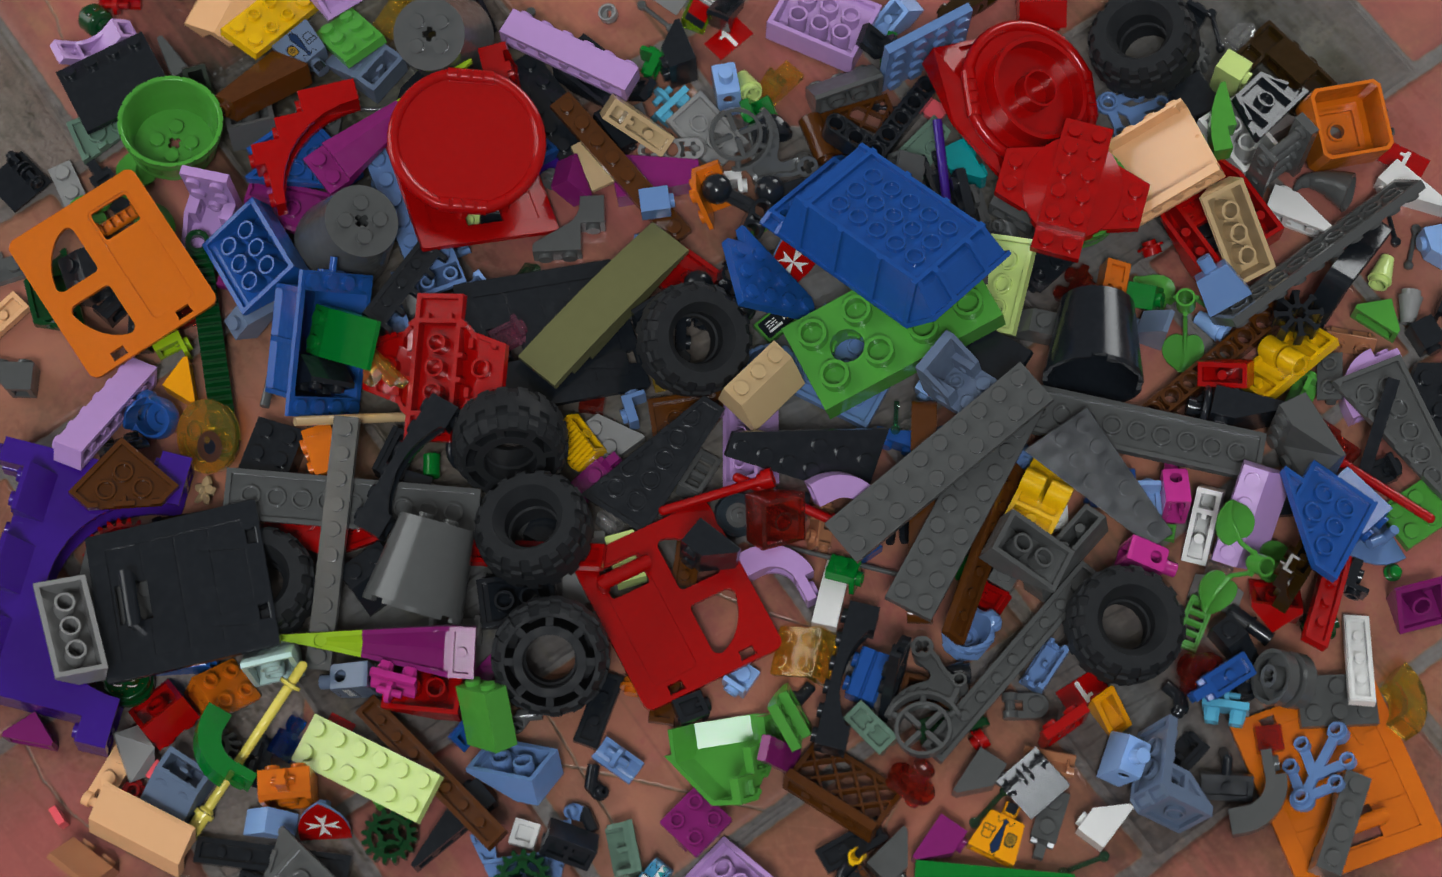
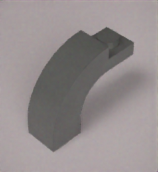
M1271 749L1261 750L1266 785L1260 798L1246 806L1228 808L1233 838L1251 835L1264 829L1274 821L1284 805L1287 794V773L1276 774V771L1280 770L1278 755H1272Z

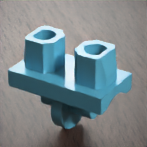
M684 85L670 98L669 94L673 92L670 86H667L664 90L656 87L653 91L656 98L652 103L656 107L660 103L664 105L651 117L652 121L656 123L659 120L664 126L669 128L665 122L674 114L670 108L674 105L681 108L691 99L687 94L689 89Z
M1231 690L1218 699L1209 702L1204 697L1202 699L1204 723L1218 725L1219 715L1224 713L1230 714V727L1242 729L1246 717H1249L1250 703L1240 702L1241 693H1234Z

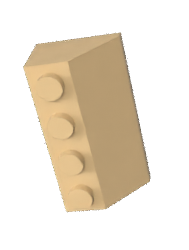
M1229 176L1209 186L1199 199L1222 259H1225L1245 282L1274 269L1276 265L1244 179L1242 177Z

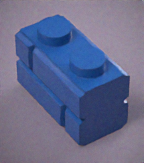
M866 646L862 647L860 653L855 652L851 662V666L855 667L852 676L846 675L842 689L846 691L844 698L855 703L862 700L869 708H874L879 695L880 683L885 678L881 676L885 662L889 659V655Z

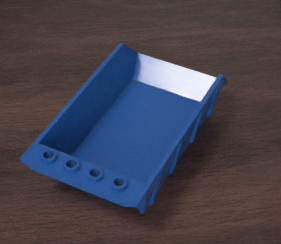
M862 142L847 157L843 155L832 157L768 209L759 222L906 329L936 321L1011 255L1010 250L1004 251L986 229L985 223L982 221L978 222L953 205L950 199L947 197L943 198L912 177V173L903 171L880 155L875 148H870Z

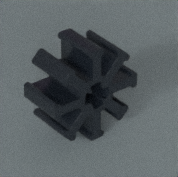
M1292 290L1288 301L1284 297L1278 299L1269 321L1271 328L1281 326L1276 336L1281 341H1284L1290 331L1293 332V345H1301L1305 335H1308L1309 339L1313 340L1321 326L1320 322L1324 316L1323 308L1312 310L1317 300V297L1313 294L1309 295L1304 304L1300 303V290Z

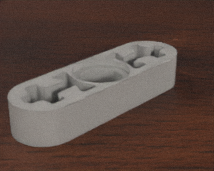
M699 137L675 138L673 143L678 146L677 155L670 156L666 150L662 157L700 159L707 152V144ZM694 142L701 148L700 151L696 152V155L694 151H684V147L693 146ZM642 144L638 146V155L649 156V153H645L646 147ZM651 153V155H650V156L660 157V156H658V155L655 154V153Z

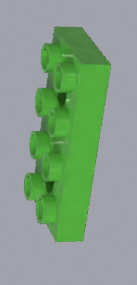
M981 280L943 315L931 323L906 329L851 290L781 328L827 415L832 419L917 373L916 365L945 330L953 333L967 346L1006 324L1001 310L984 281ZM857 339L864 343L862 354L853 361L843 362L834 357L836 348L845 340Z

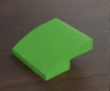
M786 683L774 694L767 708L791 751L794 752L802 748V739L811 735L812 724L790 685Z

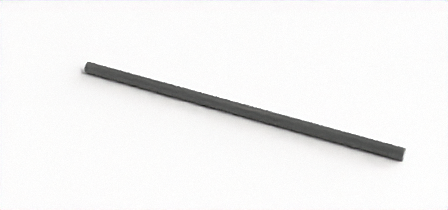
M761 538L760 542L784 546L795 552L830 560L832 556ZM864 563L861 565V568L896 576L898 573L897 571Z

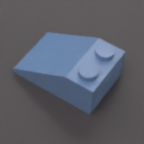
M517 741L518 745L499 753L481 749L466 767L467 773L514 801L536 806L542 802L564 774L558 749Z

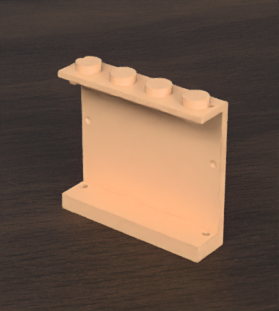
M1181 98L1169 101L1161 110L1156 113H1149L1141 122L1124 128L1122 133L1111 138L1108 151L1118 159V162L1120 161L1127 171L1150 184L1140 226L1226 177L1191 112Z

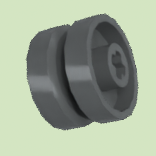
M1271 648L1263 651L1257 657L1253 665L1257 674L1251 677V688L1254 696L1260 703L1296 710L1303 708L1311 701L1316 691L1318 678L1315 664L1308 655Z

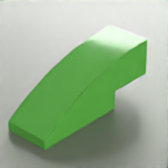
M1221 82L1208 119L1207 142L1217 160L1230 158L1233 150L1230 136L1234 134L1237 126L1226 82Z

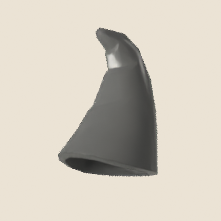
M1314 171L1303 174L1296 180L1293 191H1298L1301 188H1311L1324 195L1341 212H1344L1351 204L1355 193L1356 173Z

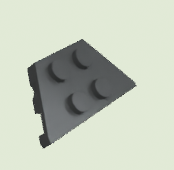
M285 826L279 828V835L275 847L272 849L269 858L270 863L264 877H336Z

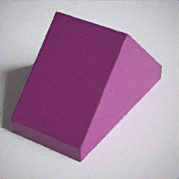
M577 153L557 162L551 184V189L573 207L580 205V196H593Z
M36 712L28 715L2 733V737L11 743L57 752L59 749V745L43 718Z

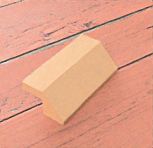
M197 0L184 25L202 37L211 34L228 47H232L234 44L221 36V28L257 0Z
M108 782L103 784L89 816L90 833L175 877H180L183 873L184 856L196 842V827Z

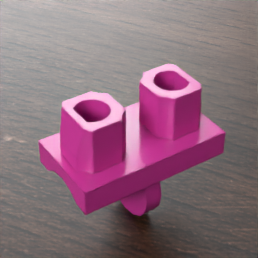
M383 659L377 667H371L369 672L371 676L370 687L376 688V693L384 694L383 702L390 703L393 697L401 699L402 695L415 699L417 694L416 668L406 666L401 674L395 673L394 664Z

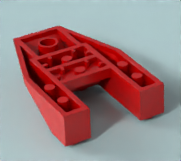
M1225 159L1217 160L1226 176L1223 179L1229 176L1242 177L1244 179L1268 246L1280 240L1285 227L1243 172ZM1207 188L1159 215L1179 257L1194 280V276L1202 271L1196 262L1198 258L1209 253L1215 263L1221 260L1198 229L1208 222L1199 199Z

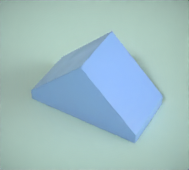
M268 806L247 809L243 835L277 839L279 828L285 826L296 837L299 814Z

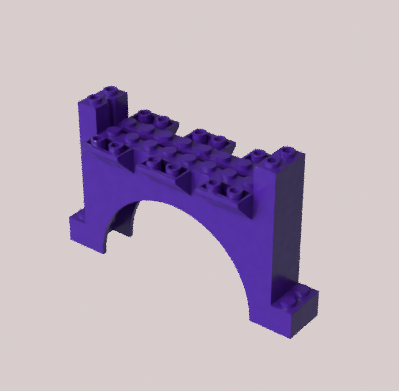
M6 436L4 444L0 443V465L4 474L16 477L18 485L16 491L11 492L8 500V506H11V512L13 513L11 522L7 521L0 538V705L32 713L36 712L40 715L75 723L71 737L74 738L78 750L108 758L114 743L113 734L117 733L124 708L119 707V698L100 692L88 684L77 685L55 680L33 590V583L57 579L72 553L87 537L98 532V527H107V521L114 524L117 518H120L122 521L139 516H174L182 514L195 473L193 458L167 451L162 452L161 458H156L154 465L179 485V489L163 506L88 511L72 498L68 491L99 459L92 458L80 471L55 461L54 449L51 447Z

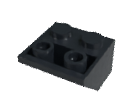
M299 354L296 392L314 390L316 395L331 396V393L344 394V390L354 389L355 383L345 364L321 357Z

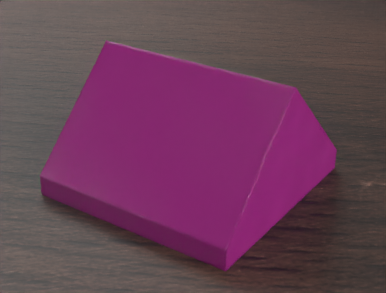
M1442 576L1394 588L1386 598L1399 634L1442 624Z

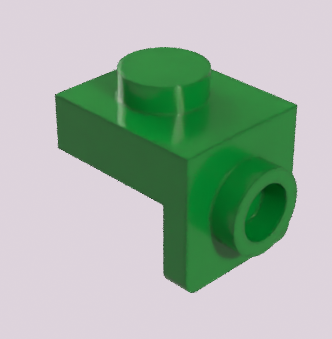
M765 96L758 101L745 98L739 102L742 108L749 110L755 116L760 113L759 110L762 107H765L770 114L778 115L769 96ZM740 112L741 117L746 123H755L751 116Z
M832 554L825 570V578L849 584V594L854 595L857 586L861 587L864 581L865 573L861 572L862 561L857 564L854 559Z

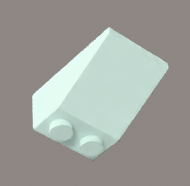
M281 641V645L278 647L244 654L240 662V668L255 688L281 682V677L288 679L296 665L303 661L300 646L295 643Z

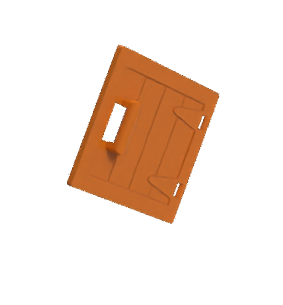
M1376 682L1375 691L1380 724L1378 726L1347 727L1350 731V739L1345 744L1336 746L1327 764L1338 761L1340 755L1344 752L1354 754L1357 759V766L1351 771L1372 779L1364 802V806L1369 804L1371 811L1360 815L1355 834L1376 826L1379 827L1382 833L1380 837L1350 847L1342 875L1442 838V826ZM1280 706L1246 717L1242 729L1229 726L1248 773L1254 775V787L1259 798L1266 785L1261 750L1271 749L1272 755H1278L1280 770L1276 771V774L1285 773L1282 769V763L1286 759H1295L1300 766L1298 774L1304 785L1308 774L1300 753L1297 752L1293 745L1294 740L1299 736H1305L1311 743V753L1316 762L1328 739V728L1300 729L1297 709H1288ZM1273 715L1275 724L1262 728L1258 720ZM1306 743L1300 744L1299 748L1304 747ZM1352 758L1347 759L1345 764L1350 763ZM1290 765L1287 770L1293 769L1294 765ZM1287 775V794L1284 805L1278 816L1270 824L1293 876L1319 877L1307 871L1314 849L1320 841L1329 820L1332 808V801L1330 800L1332 793L1316 799V804L1312 810L1308 812L1296 811L1289 802L1293 787ZM1329 777L1319 780L1316 787L1327 784ZM1302 796L1299 801L1303 800L1305 796Z

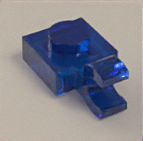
M291 715L286 722V730L279 727L266 750L290 764L291 758L301 741L298 739V736L306 727L307 722L300 717L297 718Z

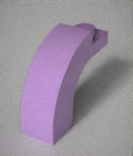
M111 18L106 26L91 38L82 41L54 40L50 47L59 64L72 65L137 33L130 20Z
M1370 348L1354 359L1344 376L1397 356L1400 352L1398 348L1391 351L1384 349L1374 355ZM1343 396L1342 400H1338L1341 413L1348 427L1365 420Z
M839 471L824 472L804 481L814 504L819 507L839 498L855 499L870 486L869 483L852 474Z
M772 544L758 545L740 552L739 561L751 582L767 574L783 575L794 583L807 608L816 604V595L819 593L813 581H808L814 578V570L800 554L787 547Z

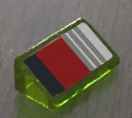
M690 0L681 17L683 28L703 35L708 25L707 9L716 0Z

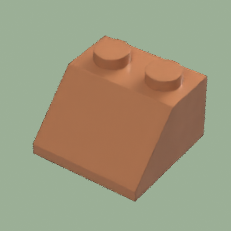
M72 837L50 852L46 857L71 877H116L119 873L113 867L116 862L104 853L101 857L93 851L96 847L85 838L80 842L75 837Z

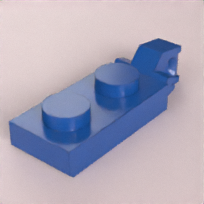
M1242 651L1201 676L1196 681L1198 687L1186 695L1191 703L1198 702L1204 697L1209 702L1218 699L1256 675L1257 672L1246 653Z

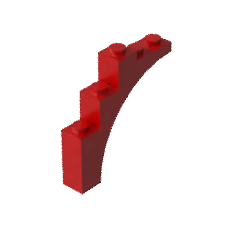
M353 78L297 91L299 100L294 101L297 113L275 117L276 127L271 128L274 139L251 145L253 154L248 155L251 169L256 168L258 177L264 176L266 188H272L273 193L268 194L271 208L277 207L279 216L288 214L286 201L287 180L292 164L302 147L327 124L342 116L361 110Z

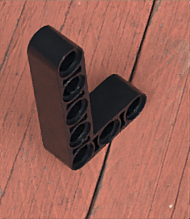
M922 76L873 136L843 115L833 113L825 121L822 137L827 143L846 156L857 149L858 145L862 142L870 148H875L880 155L887 159V155L893 152L931 103L936 91L929 77Z
M1382 222L1378 228L1367 231L1359 242L1348 245L1329 269L1314 293L1317 300L1312 310L1324 309V316L1320 322L1321 328L1329 321L1349 287L1384 244L1393 228Z

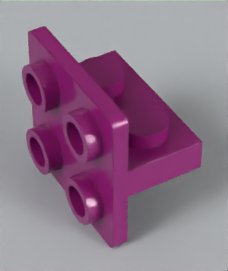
M694 787L660 821L661 826L675 838L678 846L685 852L688 850L694 857H698L732 823L729 815L719 806H712Z

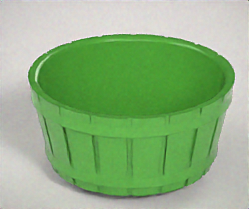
M173 75L156 77L135 87L123 100L117 117V128L120 138L138 166L154 177L172 181L182 180L179 174L182 165L205 169L216 155L223 130V113L215 95L206 86L197 83L193 79ZM171 138L174 140L179 139L180 147L177 149L174 146L168 147L170 144L169 140Z

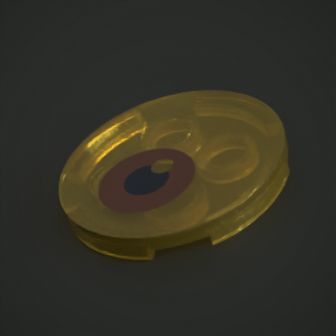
M197 400L186 407L179 419L177 426L179 451L181 455L193 458L194 470L197 472L211 474L227 469L236 459L235 454L238 440H241L238 420L228 406L216 400Z

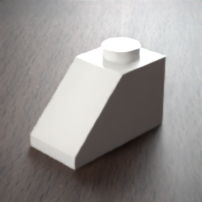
M1129 803L1095 807L1089 814L1084 811L1075 823L1079 826L1075 834L1101 852L1134 807Z

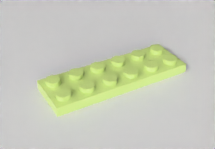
M314 714L291 758L296 763H306V766H310L314 772L418 824L424 818L444 779L440 774L317 714Z

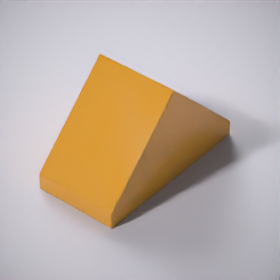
M188 356L181 358L162 386L169 395L194 410H200L193 365Z
M1109 686L1090 701L1088 705L1090 713L1108 736L1111 731L1122 733L1133 725L1114 686Z

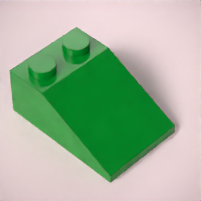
M316 304L315 311L312 314L310 334L306 340V352L321 358L371 371L381 321L343 308Z

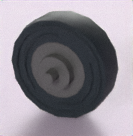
M743 493L721 498L714 510L717 524L723 529L725 535L739 538L746 536L758 524L759 511L757 510V505L751 497Z

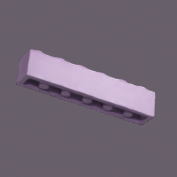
M513 9L499 31L501 42L505 41L508 46L610 94L614 93L627 101L640 79L639 67L630 60L624 61L616 57L609 50L603 51L595 47L590 41L577 39L566 30L560 31L547 21L541 22L533 18L526 11L520 12Z
M135 358L130 359L124 365L122 364L118 368L117 373L106 381L104 387L93 395L92 400L81 408L76 418L68 422L65 430L60 435L55 436L52 442L54 460L81 471L123 424L124 412L127 406L136 400L137 395L141 391L146 389L153 390L156 387L157 367Z

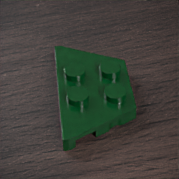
M66 248L59 251L60 255L52 261L53 278L59 292L67 290L58 263L59 259L69 254ZM26 278L24 285L33 324L37 328L61 331ZM77 305L73 310V315L86 325L82 306Z

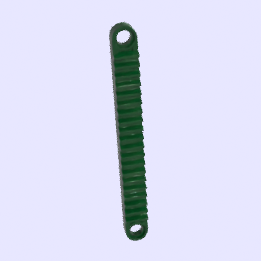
M195 229L190 231L185 237L186 250L217 297L213 307L196 317L211 430L219 436L222 443L231 442L234 445V449L230 453L222 452L219 457L223 461H230L237 457L239 453V441L214 267L203 246L194 248L191 245V241L194 238H201L204 242L209 238L205 231Z

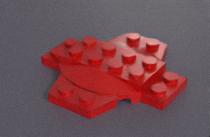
M1066 118L1060 139L1054 140L1044 147L1006 149L994 196L1019 211L1024 210L1027 212L1030 223L1035 228L1030 251L1078 263L1083 242L1093 238V235L1099 231H1106V233L1138 232L1150 184L1119 166L1113 155L1108 151L1114 129Z
M417 293L415 318L408 322L409 326L402 332H392L390 335L386 334L377 339L371 371L364 370L362 390L398 404L400 410L406 415L403 440L408 433V425L413 419H417L420 414L422 402L425 398H429L432 393L454 404L461 410L470 399L473 398L475 400L479 393L489 390V392L497 390V387H506L509 345L476 333L469 322L465 321L467 295ZM452 431L450 434L444 432L430 442L452 443Z

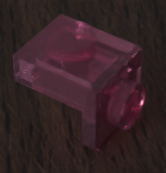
M512 314L508 322L488 331L487 336L509 345L510 351L526 343V333L528 330L522 319L518 320L516 315Z

